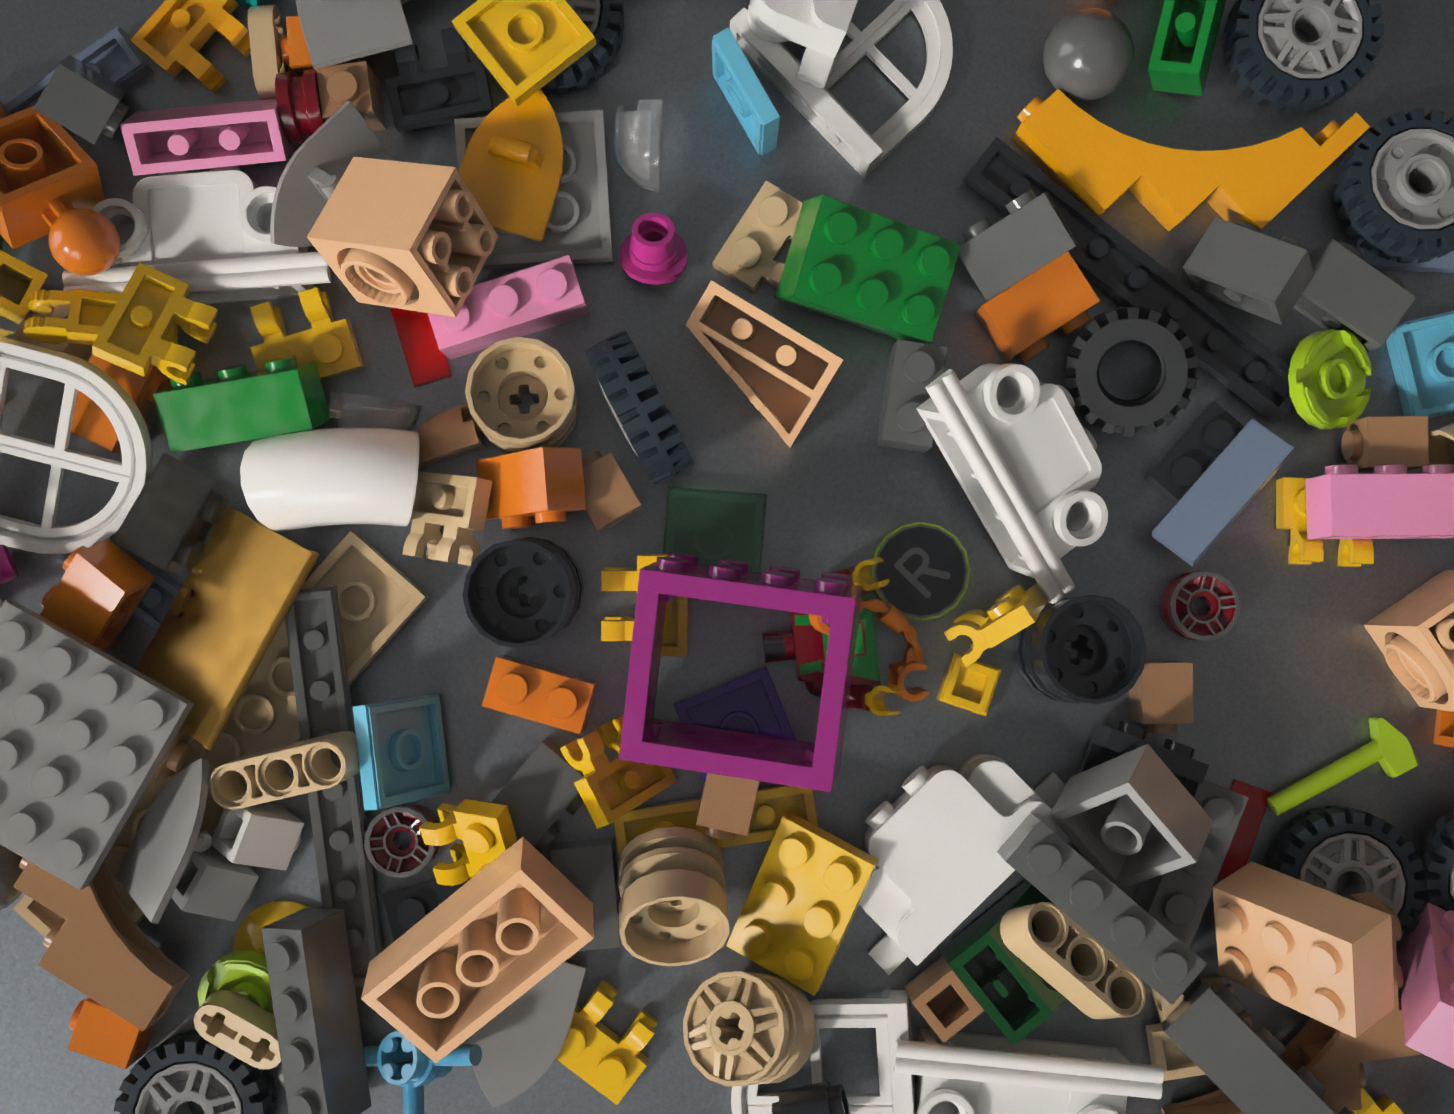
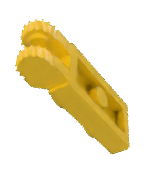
M44 289L32 290V293H29L27 304L29 310L39 315H50L51 317H28V320H25L23 333H25V337L35 342L59 345L68 340V343L93 345L121 293L72 289V292L46 291ZM173 323L164 340L178 344L180 325Z

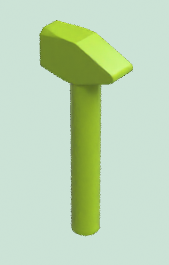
M1370 716L1368 721L1371 742L1275 793L1266 800L1272 812L1279 816L1376 762H1379L1386 775L1392 778L1419 765V762L1406 736L1384 718Z

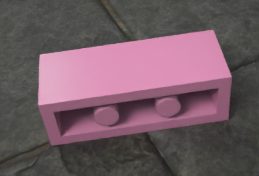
M276 98L139 111L120 124L133 176L286 161L296 148V144L292 145L288 141L283 130Z
M570 255L474 285L457 317L428 313L439 350L450 360L488 348L497 341L518 336L522 337L590 315Z
M1401 464L1375 466L1374 474H1358V465H1333L1325 467V475L1305 479L1307 540L1454 538L1453 464L1423 466L1422 473L1407 474V465Z
M1428 902L1423 912L1421 911L1416 918L1419 922L1414 931L1408 929L1404 933L1407 939L1400 946L1396 945L1397 959L1403 973V986L1400 988L1405 1045L1454 1069V911L1443 910Z

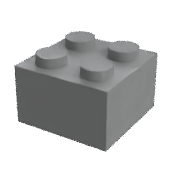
M1148 744L1070 777L1050 813V817L1087 860L1119 889L1197 863L1214 822Z

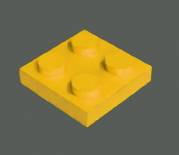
M477 0L452 20L457 32L517 107L597 45L595 36L566 0Z

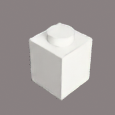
M262 803L234 810L224 808L211 845L234 864L286 871L293 853L300 844L301 831L305 823L282 805Z

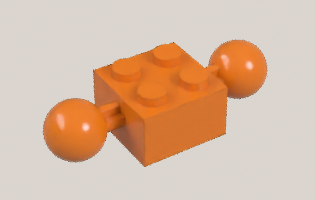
M0 101V235L12 249H16L49 234L50 251L54 259L64 269L82 276H93L108 270L115 263L119 255L120 237L115 226L107 217L92 210L96 204L105 200L97 164L60 124L33 109L34 106L8 116L4 105Z

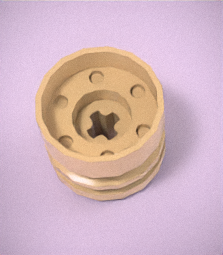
M519 336L497 341L479 354L468 371L465 394L470 414L491 445L502 452L511 454L540 447H560L566 443L576 427L579 402L570 367L560 353L538 339ZM524 395H531L534 403L537 404L530 405V413L521 414L517 405L522 403Z
M677 826L656 828L636 836L623 848L618 860L620 877L618 884L621 897L619 902V933L622 945L632 956L655 965L669 967L689 965L709 958L724 946L730 934L722 849L712 837L695 829Z
M745 971L722 972L704 981L689 999L683 1018L684 1045L692 1064L708 1080L723 1086L780 1083L798 1073L810 1057L816 1037L815 1016L806 995L797 986L780 976Z

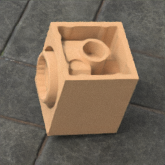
M353 157L307 238L357 302L457 317L467 296L471 293L483 265L492 253L498 235L456 167Z
M1453 569L1443 570L1363 625L1383 653L1391 671L1410 692L1419 707L1454 712Z

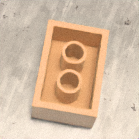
M1252 861L1212 887L1220 976L1354 1038L1359 1037L1395 1008L1392 920L1390 914Z

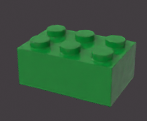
M820 195L803 201L775 299L895 339L918 343H932L961 244L834 198Z

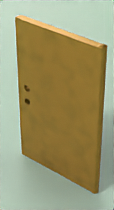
M228 505L136 668L140 673L195 703L180 729L200 742L207 750H212L319 556L316 551H309Z

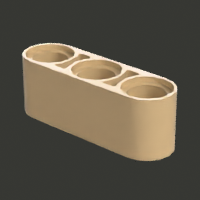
M340 731L246 754L217 767L213 771L209 780V792L219 806L228 810H234L331 788L360 773L356 734L350 731ZM331 750L339 756L341 768H338L332 762ZM285 761L291 766L294 778L287 774ZM239 773L244 776L247 788L242 784Z
M1039 902L1010 909L1004 914L1000 923V935L1006 947L1085 1015L1092 1019L1100 1020L1126 1018L1139 1014L1143 1009L1146 991L1141 978L1058 906L1051 902ZM1032 922L1036 928V936L1032 930ZM1071 956H1072L1073 961H1074V968H1073L1072 963H1071Z

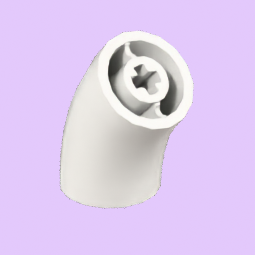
M327 428L278 435L253 441L244 451L240 466L241 487L247 505L257 520L268 529L279 532L340 524H376L406 527L410 521L416 494L419 468V434L417 431L390 428Z

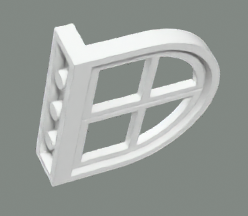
M895 0L862 32L850 21L846 35L852 41L835 57L824 88H817L810 82H802L796 78L801 62L783 43L767 42L755 35L748 24L747 9L745 7L730 20V31L744 55L864 179L930 116L944 92L951 71L953 38L947 14L940 0ZM911 11L922 28L927 55L924 75L917 89L875 47ZM865 54L909 99L873 135L828 91Z
M0 329V452L51 465L42 523L35 524L0 515V545L41 554H66L75 551L81 546L89 548L103 542L130 521L143 503L149 489L153 469V451L144 418L126 390L100 368L66 353L15 340V332ZM10 369L65 383L55 445L1 431ZM78 390L92 399L109 418L118 436L122 462L68 449ZM65 469L119 482L111 500L99 513L76 524L55 526Z
M890 990L888 998L818 999L809 1001L814 1012L816 1037L810 1055L812 1084L823 1082L820 1029L876 1028L880 1093H846L850 1114H916L915 1075L894 1073L893 1071L896 1039L913 1041L911 1000L906 990ZM759 1084L732 1086V1114H772V1103L779 1102V1093H758Z

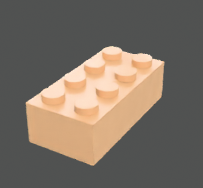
M522 837L369 962L361 999L432 1061L438 1063L594 939L593 903Z

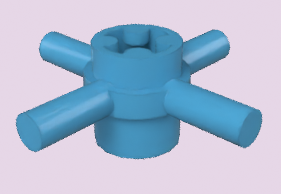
M398 1030L389 1033L380 1045L363 1046L366 1067H378L382 1077L388 1083L403 1087V1114H424L425 1085H428L434 1079L445 1077L452 1070L453 1066H477L482 1059V1050L478 1044H460L438 1063H435Z

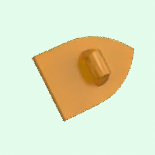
M541 89L518 107L510 97L507 98L484 118L467 145L459 174L493 228L543 243L560 188L564 165V149L560 127L554 110Z

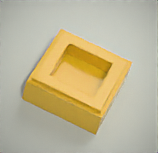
M951 653L936 699L986 716L1002 669L979 661H975L966 667L961 660V655Z

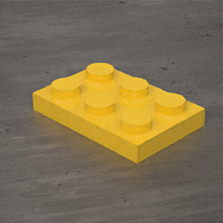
M788 811L780 821L726 946L815 996L822 986L879 859Z

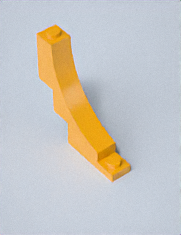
M1057 89L1045 101L1038 95L1020 112L1017 118L1021 121V124L1012 139L1054 182L1098 216L1102 215L1129 190L1168 232L1204 200L1223 220L1231 223L1235 220L1245 221L1260 231L1370 126L1356 112L1341 125L1332 119L1313 137L1300 127L1272 140L1229 150L1195 151L1173 149L1147 143L1114 130L1083 111Z

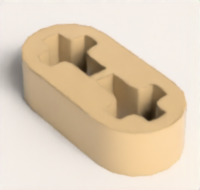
M275 4L252 6L248 8V29L254 82L261 100L276 98V74L289 72V67L283 61L280 46L281 36L286 35L283 18L278 6Z
M228 990L215 991L208 996L195 1013L193 1020L195 1029L202 1038L258 1069L269 1070L281 1062L274 1015L240 995ZM219 1013L225 1016L224 1021L217 1017ZM263 1038L270 1042L269 1046L262 1043Z

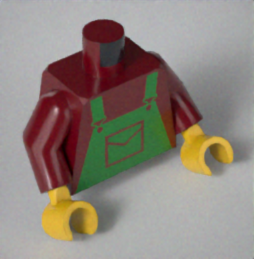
M881 557L867 559L860 562L857 566L830 572L852 576V585L863 586V600L872 598L871 590L884 587L889 583V579L877 582L870 574L873 564L884 562ZM864 608L859 617L848 709L871 711L880 717L896 716L900 713V710H889L884 704V697L887 693L902 692L895 685L879 686L881 685L874 614L873 611ZM789 611L791 630L762 633L765 663L794 660L796 679L804 681L809 693L821 699L829 635L814 629L810 623L809 614Z

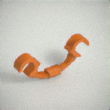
M874 598L862 599L860 613H862L864 608L878 612L877 618L894 633H901L907 642L908 647L905 649L903 660L889 665L888 683L889 685L898 686L902 692L894 693V695L909 702L923 700L929 694L928 690L915 687L906 691L904 686V680L908 673L913 670H927L928 668L923 664L924 653L918 645L917 634L909 624V618L891 603L886 604ZM809 614V620L814 629L829 635L830 626H827L826 623H821L822 616Z

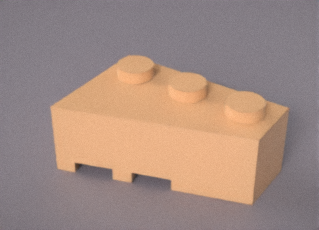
M712 280L685 324L722 369L744 392L755 408L761 412L778 432L789 448L794 445L844 362L840 357Z

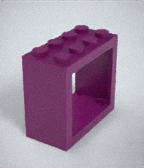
M668 552L667 557H657L656 562L641 568L619 759L831 792L841 766L863 586L852 585V576L838 573H821V578H816V580L800 578V569L785 566H769V571L763 572L748 571V562L733 559H718V564H697V555L680 552ZM675 596L822 616L821 623L828 624L830 630L815 743L654 719L667 602H674Z

